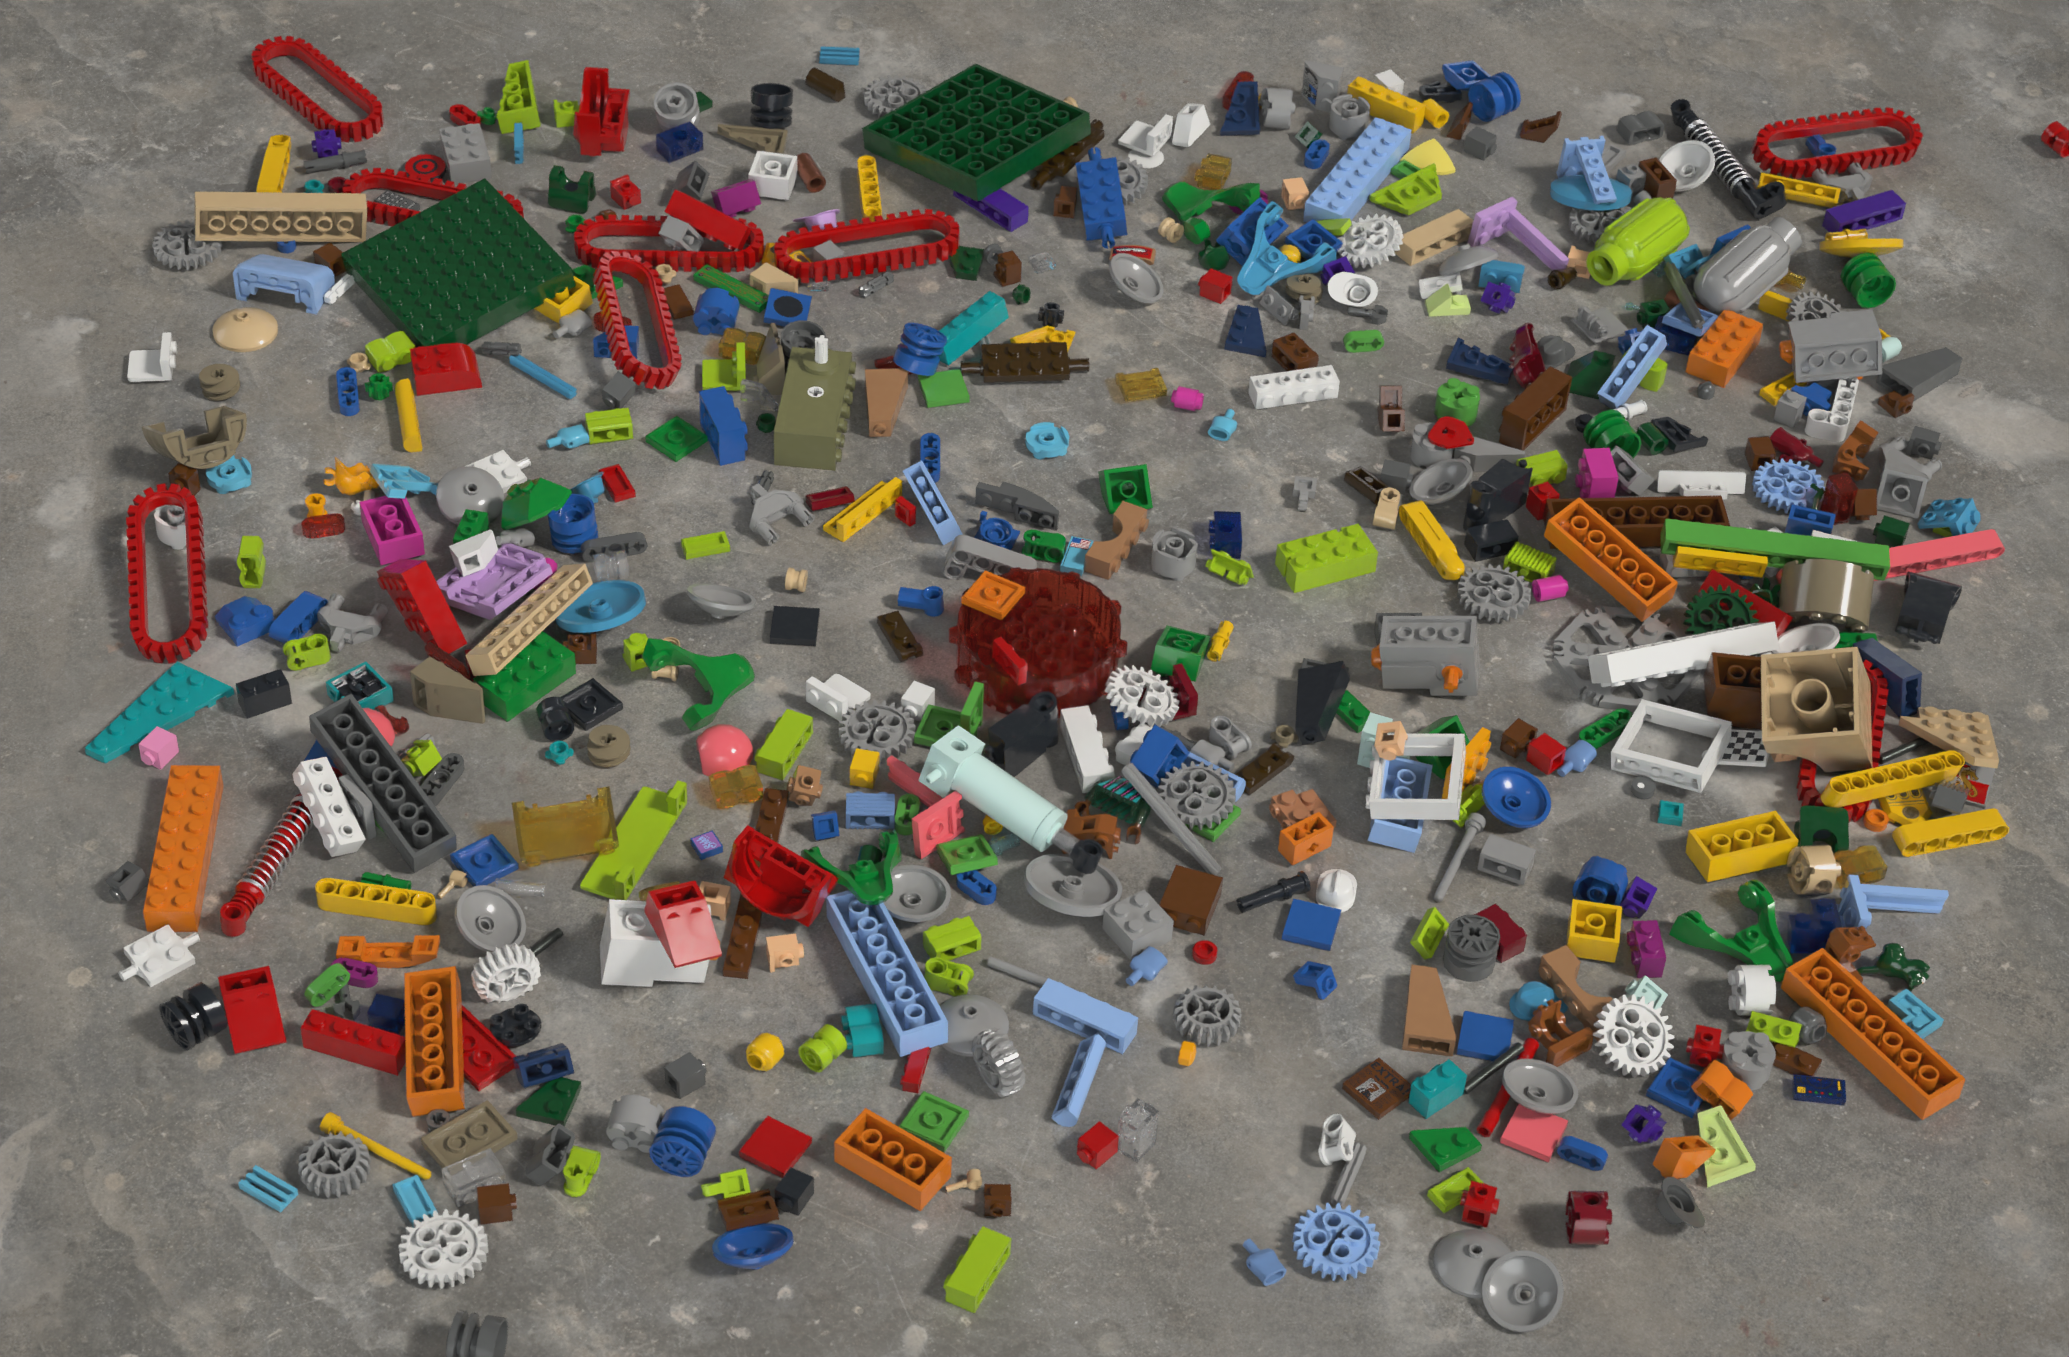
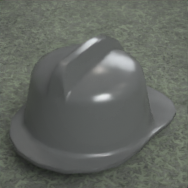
M1544 336L1537 343L1546 369L1550 366L1553 368L1560 366L1575 356L1576 351L1574 347L1560 336Z
M1674 1177L1665 1178L1662 1181V1190L1656 1199V1205L1660 1214L1670 1224L1678 1225L1684 1222L1688 1226L1702 1228L1705 1225V1219L1689 1188L1679 1179Z

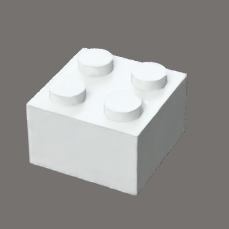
M757 151L748 174V179L755 180L759 197L789 200L798 176L797 156Z

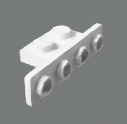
M1659 470L1657 491L1680 493L1681 496L1721 495L1722 499H1727L1728 494H1744L1746 473Z

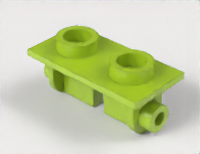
M1211 550L1213 559H1208L1206 562V567L1210 572L1223 577L1228 570L1229 573L1226 579L1239 585H1246L1249 577H1254L1252 568L1246 561L1235 560L1224 551Z
M1482 783L1476 784L1474 787L1470 784L1461 794L1459 820H1452L1460 828L1465 825L1469 814L1476 813L1485 804L1482 797Z
M1752 1011L1746 1031L1765 1033L1769 1037V1041L1795 1048L1799 1042L1802 1024Z

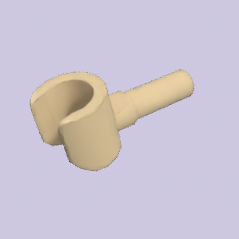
M454 870L450 875L449 882L437 894V897L442 899L455 885L465 887L468 882V878L465 877L466 873Z
M971 1169L967 1172V1179L945 1186L947 1193L963 1187L978 1190L982 1185L980 1170Z

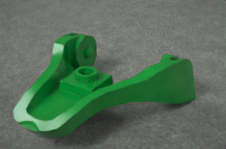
M1176 182L1164 191L1162 200L1180 220L1181 225L1184 227V236L1194 244H1200L1205 238H1210V229L1203 219L1192 218L1194 214L1197 216L1203 214L1212 207V201L1238 207L1244 212L1260 197V183L1239 184L1220 190H1202L1186 182Z
M648 638L642 655L644 662L651 671H658L667 665H690L696 670L695 677L705 692L710 693L711 701L708 705L695 704L685 711L682 719L691 731L699 730L713 722L722 705L735 693L753 682L755 678L750 662L744 656L736 653L709 657L692 653L662 639Z
M891 830V832L884 831L879 833V847L885 859L875 865L872 860H860L855 864L849 865L848 871H841L823 858L818 846L810 847L809 850L803 849L801 857L839 878L837 883L848 888L860 903L878 905L886 902L893 894L891 872L901 862L902 853L896 830Z
M1752 879L1742 884L1737 893L1743 906L1750 908L1758 914V922L1756 926L1752 925L1736 933L1734 938L1726 939L1717 931L1708 927L1701 914L1695 910H1689L1679 915L1675 920L1669 933L1670 936L1694 947L1726 953L1742 960L1747 965H1770L1772 970H1768L1769 976H1774L1775 982L1783 981L1786 968L1794 964L1776 924L1775 902L1765 886L1758 880Z

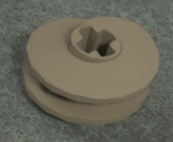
M1312 274L1294 275L1287 278L1285 289L1286 293L1290 297L1297 299L1298 302L1300 296H1303L1304 300L1310 301L1311 296H1314L1316 304L1322 298L1323 284L1320 279Z
M209 365L199 373L200 386L203 389L202 393L207 399L215 401L226 400L233 397L239 391V373L230 365Z
M601 725L594 728L589 733L587 744L589 760L601 767H613L624 762L630 755L631 749L630 738L627 732L614 725Z

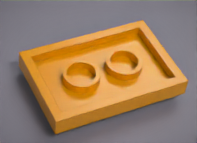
M1484 727L1480 729L1466 746L1462 792L1467 784L1473 783L1479 770L1483 771L1488 763L1486 755L1491 746L1489 741L1491 731ZM1451 764L1446 770L1442 799H1448Z

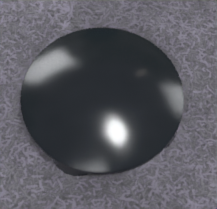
M517 1004L514 1008L494 1014L490 1018V1031L505 1046L527 1044L534 1040L541 1030L540 1017L534 1011L529 1010L526 1004Z

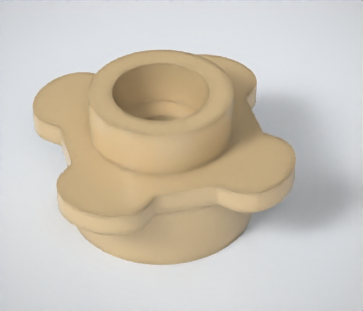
M662 264L655 269L659 273L658 278L662 279L664 284L671 283L672 277L676 276V271L672 270V267Z
M354 353L347 360V364L356 372H363L371 368V364L368 363V357L364 353Z

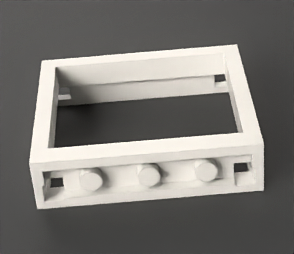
M1642 699L1611 751V770L1634 776H1646L1653 781L1702 793L1731 741L1732 722ZM1644 721L1714 738L1698 768L1628 750Z
M1407 734L1408 739L1405 740L1403 756H1452L1448 799H1381L1386 760L1380 758L1375 746L1372 745V756L1375 759L1370 760V774L1372 777H1368V792L1370 794H1366V809H1370L1371 819L1459 820L1466 757L1465 734Z

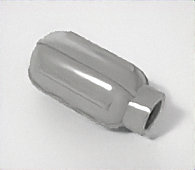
M1775 217L1767 225H1758L1748 230H1743L1699 268L1693 288L1695 300L1708 308L1710 313L1716 314L1718 317L1724 310L1743 313L1788 273L1790 256L1802 245L1799 232L1789 221L1781 217Z

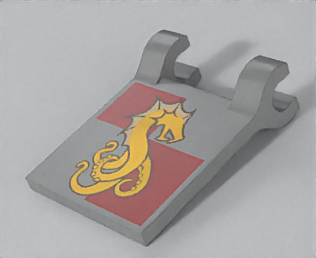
M1965 761L1963 767L1950 783L1969 788L1965 804L1985 809L1995 768L1973 766Z

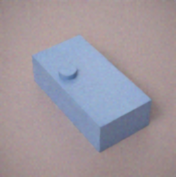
M1398 756L1394 760H1386L1381 799H1427L1433 765ZM1371 819L1368 841L1415 853L1422 834L1424 820Z

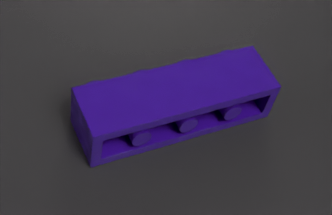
M998 189L980 201L973 200L953 190V196L1010 232L1028 222L1029 206L1002 189Z
M1889 190L1826 209L1822 226L1830 233L1840 232L1843 229L1869 230L1901 220L1906 202L1893 190Z

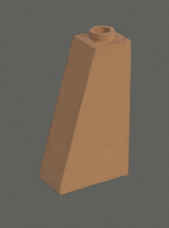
M903 368L865 369V395L869 437H890L892 435L908 389L907 370Z
M1411 965L1402 1050L1453 1057L1456 1035L1437 968Z

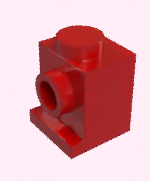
M628 174L610 181L611 198L623 210L641 203V190L630 180Z

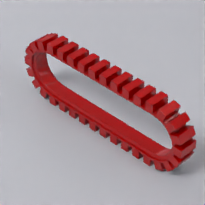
M281 36L274 37V42L266 39L263 41V45L258 44L255 47V51H252L253 70L255 76H258V80L261 83L265 82L267 88H272V92L276 95L279 94V97L283 101L286 100L289 106H293L295 111H300V115L304 118L307 117V121L311 124L314 123L318 130L335 129L336 137H341V142L349 143L350 138H353L354 142H361L362 136L368 140L373 137V133L378 134L381 131V127L384 124L381 102L377 101V97L374 94L370 95L369 90L363 89V85L359 82L356 83L353 77H349V74L342 71L338 65L335 66L332 60H327V56L320 54L317 48L313 49V45L309 42L305 44V40L301 38L294 41V36H286L285 40H282ZM279 56H293L301 59L365 111L368 117L357 122L336 120L267 62Z
M1878 107L1873 108L1872 113L1870 109H1863L1861 114L1856 110L1852 111L1850 115L1848 112H1841L1839 117L1837 113L1830 114L1828 118L1826 115H1820L1817 120L1815 116L1808 117L1806 122L1804 118H1798L1795 123L1792 119L1786 120L1784 125L1782 121L1774 122L1773 126L1769 123L1758 132L1752 147V154H1754L1753 159L1755 163H1760L1759 167L1763 171L1771 169L1769 173L1771 175L1777 176L1780 173L1781 177L1789 178L1792 175L1794 179H1801L1802 175L1805 178L1812 177V173L1816 169L1820 170V168L1824 172L1826 171L1827 175L1834 174L1836 170L1838 173H1843L1850 164L1856 162L1860 164L1863 170L1867 169L1869 165L1871 168H1878L1880 163L1882 167L1889 166L1891 162L1893 165H1899L1901 161L1906 163L1910 161L1911 157L1915 156L1921 144L1923 134L1920 132V125L1918 123L1913 124L1915 119L1910 115L1904 118L1905 112L1898 110L1895 114L1893 108L1886 107L1883 112ZM1887 126L1899 131L1906 140L1905 144L1798 160L1779 158L1771 152L1768 146L1769 143L1779 140Z
M373 168L372 173L368 169L360 170L361 175L357 173L350 175V180L346 179L344 182L343 193H361L368 189L382 188L444 200L467 188V185L459 183L455 187V183L448 180L443 185L442 179L438 178L431 182L428 176H422L419 180L418 174L411 173L407 177L406 172L398 171L395 175L393 169L387 168L384 173H381V168ZM509 193L505 195L504 198L524 218L523 206L519 199L514 200V196ZM366 201L367 222H372L375 218L376 224L384 225L387 220L388 226L393 227L421 212Z
M919 209L911 210L910 216H908L907 211L899 212L898 218L892 213L886 214L885 220H883L882 215L874 216L873 222L870 221L869 217L861 218L860 224H858L857 219L849 220V225L847 226L844 221L836 222L835 228H833L832 223L824 224V229L822 230L819 225L811 226L810 232H808L806 227L799 228V234L791 230L786 232V236L782 235L778 238V243L776 242L774 247L775 267L796 279L801 278V283H809V278H813L815 283L823 282L824 276H826L828 281L836 280V274H839L840 279L848 278V272H851L853 277L861 276V270H864L866 275L873 274V268H877L878 273L886 272V266H889L892 271L898 270L899 264H902L903 268H911V262H914L916 267L923 266L924 260H927L928 264H935L936 258L945 261L948 259V255L953 256L956 253L960 240L959 224L954 222L955 218L951 215L945 217V212L938 210L936 214H933V209H925V214H921ZM917 230H935L945 236L941 241L816 262H799L789 256L796 250L816 247L829 240L836 244Z
M600 215L595 216V222L589 218L584 221V225L579 224L574 233L577 258L581 259V262L586 266L591 264L592 268L595 269L603 254L607 252L610 254L611 251H618L620 255L622 251L629 252L631 258L637 255L642 258L641 263L647 261L652 265V268L653 266L666 264L671 266L672 270L678 272L679 267H683L684 272H691L692 267H697L698 271L707 264L717 270L718 268H723V273H731V268L734 267L737 272L744 271V265L751 269L755 266V262L759 263L762 260V255L764 254L763 232L753 222L747 224L753 227L747 238V242L750 245L746 249L734 252L600 249L589 244L594 238L608 235L662 237L659 232L661 225L668 216H660V220H655V216L647 215V220H642V215H634V220H630L629 215H621V220H617L616 215H608V219L604 220L603 216ZM738 219L739 221L746 224V219ZM699 230L698 233L702 237H705L706 233Z
M611 251L610 254L607 252L600 258L594 271L593 282L596 285V293H598L597 299L600 301L599 307L602 310L601 316L604 318L605 333L608 335L609 350L612 352L611 359L616 361L614 366L617 370H623L622 374L626 377H633V381L637 385L644 382L645 388L653 389L654 385L657 389H664L665 386L669 387L674 382L681 368L682 357L681 354H678L680 349L676 345L677 338L674 337L675 330L672 328L673 322L670 320L671 314L668 312L669 306L666 303L664 287H661L663 284L662 279L658 278L659 273L657 270L651 269L652 265L647 261L641 263L642 258L637 255L631 258L629 252L622 251L621 255L618 251ZM613 271L628 274L642 284L663 368L645 365L632 355L612 277Z
M164 483L157 485V492H154L151 487L143 490L145 498L137 495L133 499L134 505H129L127 511L129 517H126V525L128 527L126 529L128 538L127 548L129 550L127 551V559L129 561L128 582L130 584L128 591L130 595L129 606L131 608L129 609V617L131 619V634L139 652L141 651L142 655L148 660L153 658L154 662L161 664L166 657L168 664L177 662V655L180 654L182 659L185 660L191 657L189 649L197 652L202 647L200 641H205L207 637L208 609L206 607L207 597L205 594L207 589L205 584L206 574L204 572L206 568L201 510L195 496L186 487L181 490L180 485L171 483L169 489H167ZM163 505L181 507L185 511L190 622L186 632L178 639L170 642L153 640L149 636L145 521L150 512Z
M1865 660L1863 664L1870 680L1872 768L1879 767L1878 762L1880 759L1889 689H1887V679L1882 678L1883 672L1879 668L1872 670L1873 663ZM1801 757L1796 789H1798V801H1802L1801 806L1827 807L1821 801V794L1815 787L1817 764ZM1872 800L1839 808L1847 810L1849 823L1851 819L1856 822L1869 810Z

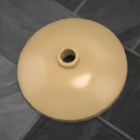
M241 307L230 310L220 316L213 325V337L216 343L222 348L234 352H251L264 348L278 334L276 319L270 313L254 307Z

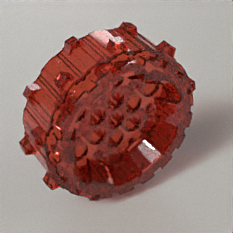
M1016 567L1010 568L1008 573L999 574L998 576L1025 587V594L1002 620L967 605H961L957 625L949 628L948 634L949 643L956 644L957 668L954 670V678L958 684H966L970 690L974 682L983 683V703L989 707L995 706L997 712L1009 715L1023 704L1029 705L1031 698L1043 691L1055 695L1058 718H1060L1061 709L1088 706L1092 702L1095 703L1101 696H1107L1105 684L1112 671L1115 672L1118 668L1119 658L1127 655L1128 643L1120 638L1121 621L1119 615L1121 614L1122 606L1118 600H1111L1097 586L1081 579L1080 574L1072 571L1067 573L1052 569H1021ZM1002 637L1008 644L1012 645L1018 656L1026 661L1028 671L1025 683L1017 685L992 657L994 639Z

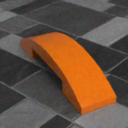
M415 935L413 942L367 943L365 936H340L336 959L349 958L374 964L377 968L415 966L437 958L440 935Z

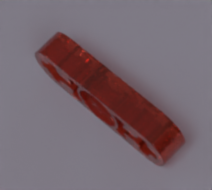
M1242 71L1236 75L1223 95L1222 107L1229 110L1238 82L1254 81L1252 73Z

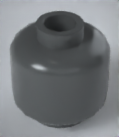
M1802 1007L1790 1015L1789 1021L1802 1024L1799 1033V1040L1802 1042L1813 1044L1821 1041L1826 1035V1019L1812 1008Z

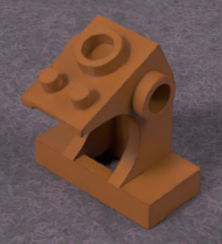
M1860 420L1854 431L1839 448L1833 461L1832 472L1844 477H1853L1855 481H1859V479L1864 480L1869 468L1859 462L1855 455L1864 459L1879 432Z
M1077 809L1067 810V821L1064 825V830L1078 840L1090 839L1098 842L1107 852L1109 859H1112L1114 852L1118 853L1119 847L1115 846V844H1120L1121 828L1117 827L1118 817L1109 814L1080 817Z
M1863 926L1835 928L1830 932L1824 949L1862 983L1863 978L1852 965V962L1860 958V952L1876 947V943Z
M1551 999L1547 1002L1549 1006L1540 1005L1537 1007V1010L1533 1012L1534 1017L1527 1024L1529 1025V1032L1532 1037L1537 1039L1548 1050L1546 1062L1559 1067L1591 1049L1594 1031L1589 1026L1578 1032L1570 1031L1565 1026L1566 1018L1560 1011L1562 1001L1559 1000L1554 1003ZM1555 1033L1561 1040H1556L1551 1035Z

